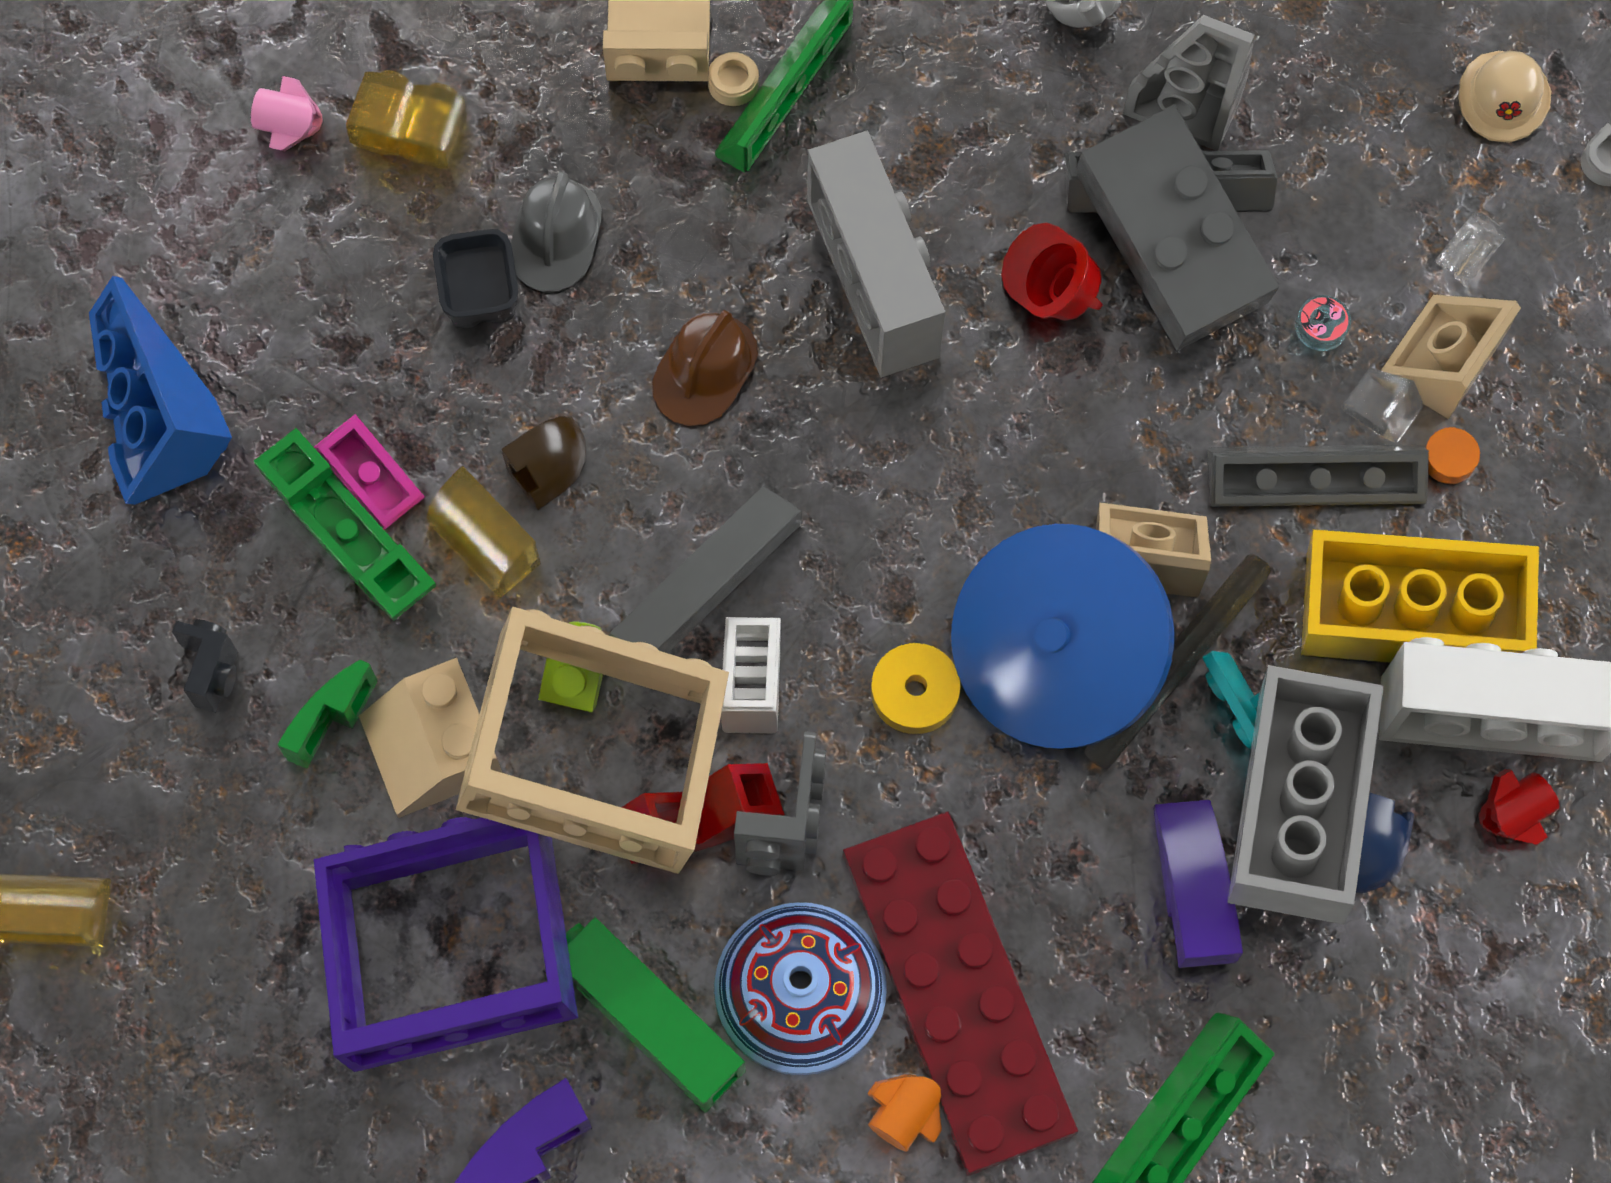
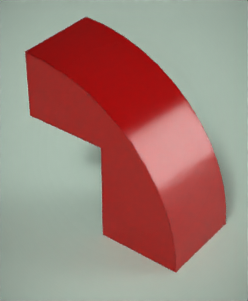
M768 763L727 764L709 776L694 852L733 840L737 811L785 815ZM683 792L643 793L621 808L677 823ZM630 860L631 864H636V863H638V862H635V861Z

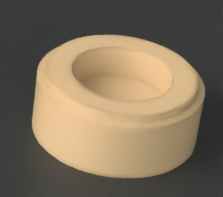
M737 52L725 53L714 59L709 66L708 88L712 97L719 103L727 106H740L752 100L759 88V72L755 62L750 57Z

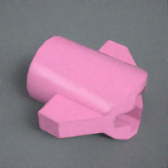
M283 76L280 92L260 88L256 92L251 109V124L254 129L272 133L269 148L286 151L320 130L323 123L322 113L299 80Z

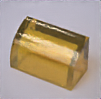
M461 466L435 495L428 509L427 520L429 525L500 599L541 564L536 542L464 466Z
M0 874V942L103 947L111 879Z

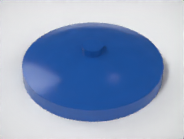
M1049 524L1029 528L1014 534L992 548L978 562L966 579L958 596L952 620L951 643L954 664L960 682L973 705L991 724L1005 734L1031 745L1046 748H1077L1093 745L1112 738L1134 724L1148 710L1160 693L1167 678L1174 651L1175 633L1171 606L1165 589L1154 570L1139 553L1120 539L1093 528L1074 524Z

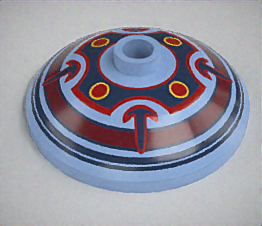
M788 903L771 907L756 914L732 935L718 961L714 981V994L722 1026L734 1045L745 1056L762 1067L775 1072L790 1075H811L839 1067L856 1056L867 1045L877 1030L883 1016L886 1003L887 981L883 961L878 949L868 934L855 921L827 906L813 903ZM797 971H804L811 976L812 982L805 989H797L789 981L791 975Z

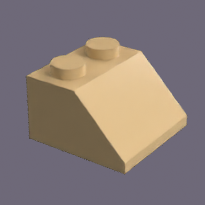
M457 658L403 678L359 715L398 818L460 794L480 714ZM494 752L490 769L502 773Z

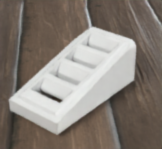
M726 617L722 670L728 671L729 676L721 712L722 730L726 733L772 734L778 730L781 618ZM737 641H768V647H737ZM736 662L767 663V666H736ZM735 684L766 685V688H735Z

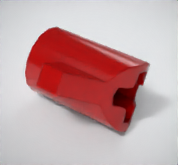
M1504 769L1493 778L1487 802L1482 806L1478 816L1480 825L1492 834L1537 845L1548 838L1540 821L1559 809V800L1551 785L1540 774L1532 772L1518 781L1512 770Z

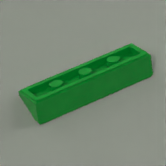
M825 0L819 4L716 149L715 156L744 173L750 169L851 25L853 20V0Z
M1219 1012L1215 1013L1092 1183H1183L1275 1053L1238 1017Z

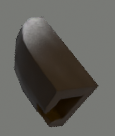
M559 416L544 421L501 449L508 473L538 510L564 493L579 478L586 461L584 435L576 421L572 417Z

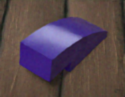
M1201 800L1155 804L1153 810L1168 917H1172L1179 968L1236 963L1243 954L1236 906L1235 904L1228 903L1231 880L1211 801Z
M564 1078L533 1098L504 1122L475 1153L454 1183H543L550 1179L551 1176L541 1156L592 1129L567 1078Z

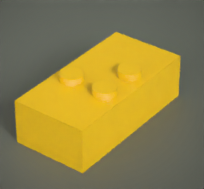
M1313 529L1306 553L1301 655L1391 662L1404 642H1410L1412 639L1421 637L1437 638L1444 642V646L1466 648L1474 643H1491L1500 646L1503 652L1523 653L1529 649H1536L1539 546Z

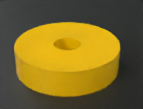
M921 643L904 644L886 653L875 667L871 684L872 703L879 717L893 729L908 734L928 733L944 725L956 710L960 695V678L952 660L939 649ZM916 681L923 684L926 691L919 696L909 694L905 687L908 683Z

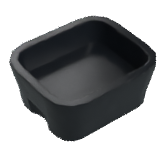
M484 229L442 237L434 246L433 261L439 302L444 313L450 318L452 323L458 328H471L483 322L497 324L511 320L515 315L519 290L512 245L507 234L498 229Z

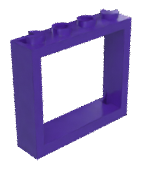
M459 817L445 821L441 828L421 833L415 831L397 832L390 835L385 842L365 847L362 845L344 846V852L313 859L333 1055L353 1072L578 1018L551 837L482 817L477 819ZM528 846L547 982L366 1025L352 890Z

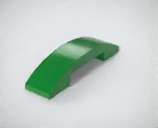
M297 428L293 429L253 461L261 474L315 539L393 621L436 587L434 580L401 544L397 545L333 474L331 466Z

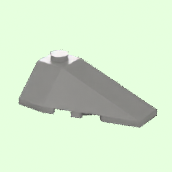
M1202 15L1132 80L1123 114L1143 121L1175 104L1195 141L1200 145L1218 151L1242 98L1249 74L1255 34Z

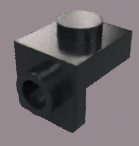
M201 619L194 620L193 625L176 621L172 633L181 647L197 652L183 691L196 708L216 713L221 698H227L234 687L237 675V668L234 662L238 651L228 634H226V630L218 624Z

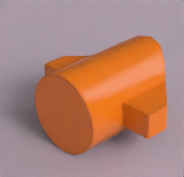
M904 1074L876 1081L867 1093L881 1104L868 1126L894 1147L907 1152L918 1134L928 1142L934 1143L941 1133L939 1108L941 1089L935 1081L927 1077Z

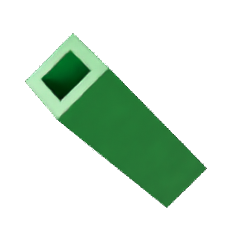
M596 917L585 927L581 923L573 926L566 933L573 985L706 1114L746 1072L745 1061Z

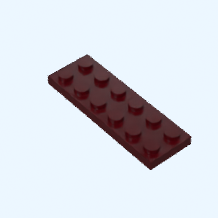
M949 811L843 849V858L928 1076L941 1089L939 1104L967 1176L1076 1135L1078 1133L1077 1126Z

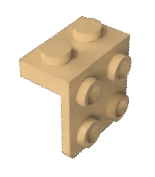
M608 0V30H603V55L607 81H708L710 0Z

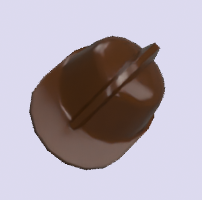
M723 310L720 314L716 312L702 313L690 318L674 338L659 363L652 381L653 399L660 412L672 422L688 427L706 425L720 418L732 405L746 379L752 372L758 358L757 341L751 330L738 319L733 318L732 314L726 310Z

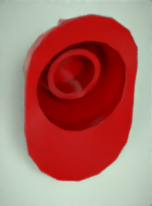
M1046 222L1032 225L1022 231L1011 243L1003 260L1001 273L1003 286L1011 298L1033 315L1043 319L1053 317L1068 321L1078 318L1088 308L1101 309L1103 304L1096 297L1102 281L1101 270L1095 260L1088 254L1084 245L1060 227Z

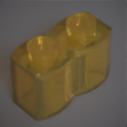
M384 70L381 73L365 72L346 122L349 141L360 148L375 153L399 155L415 163L435 168H449L467 118L465 99L455 89L442 83L414 85L404 75L395 71Z

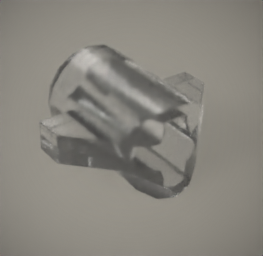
M1473 212L1435 259V262L1444 270L1446 268L1454 274V278L1467 287L1504 242L1507 235L1491 218L1482 213Z

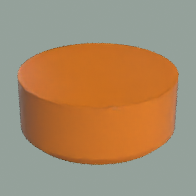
M1448 427L1438 430L1430 437L1425 446L1429 450L1428 474L1441 483L1457 484L1465 481L1471 476L1480 460V449L1477 441L1468 432L1459 428Z

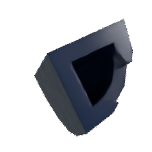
M1369 793L1356 893H1367L1384 887L1400 872L1408 853L1414 822V814L1407 811L1403 815L1394 813L1396 801L1373 793Z

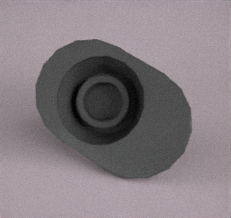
M559 171L557 177L541 180L528 190L520 206L511 240L516 276L527 287L540 292H560L574 286L586 274L593 258L601 225L602 207L597 196L585 185L570 180L566 172Z

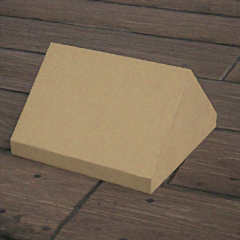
M1433 295L1379 373L1388 383L1449 419L1502 342L1521 307L1517 301Z
M1099 502L1096 530L1120 539L1139 553L1154 570L1166 593L1199 597L1211 564L1206 516Z

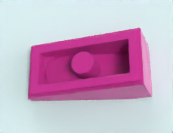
M356 414L314 446L331 466L333 474L384 530L425 498Z

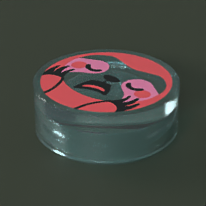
M1327 295L1314 296L1305 301L1295 321V331L1301 342L1307 347L1318 351H1328L1338 347L1346 338L1351 326V316L1347 307L1337 298Z

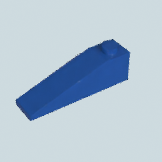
M112 276L90 310L89 318L96 368L101 372L107 373L108 398L101 403L103 417L113 419L116 443L108 447L110 465L125 504L136 505L207 475L220 455L226 450L232 436L215 397L123 278Z

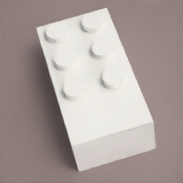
M1421 637L1412 639L1410 642H1404L1381 676V685H1384L1379 720V740L1602 762L1611 753V662L1558 657L1556 651L1543 648L1529 649L1523 653L1503 652L1500 646L1491 643H1474L1466 648L1444 646V642L1440 639Z

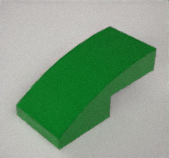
M358 660L346 667L325 683L301 708L277 744L287 761L307 769L332 721L353 729L378 682L369 663Z

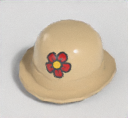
M1494 51L1480 55L1467 65L1460 79L1458 99L1462 115L1474 132L1489 141L1510 143L1528 137L1542 125L1550 110L1551 89L1541 67L1532 57L1518 51Z

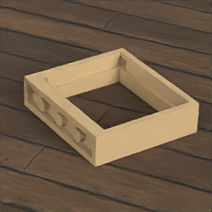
M512 607L499 636L456 810L679 874L695 849L729 672L714 668L708 662L701 659H685L659 651L655 646L648 643H632L605 635L603 631L592 626H576L551 618L539 610H523ZM519 650L700 703L677 823L490 769Z

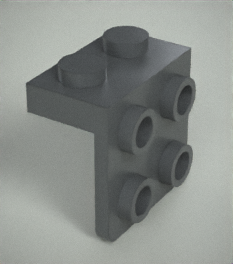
M805 731L795 817L737 811L734 830L736 864L746 865V870L750 873L777 875L780 873V869L804 871L805 854L816 855L820 805L811 804V799L822 800L826 750L816 749V732Z

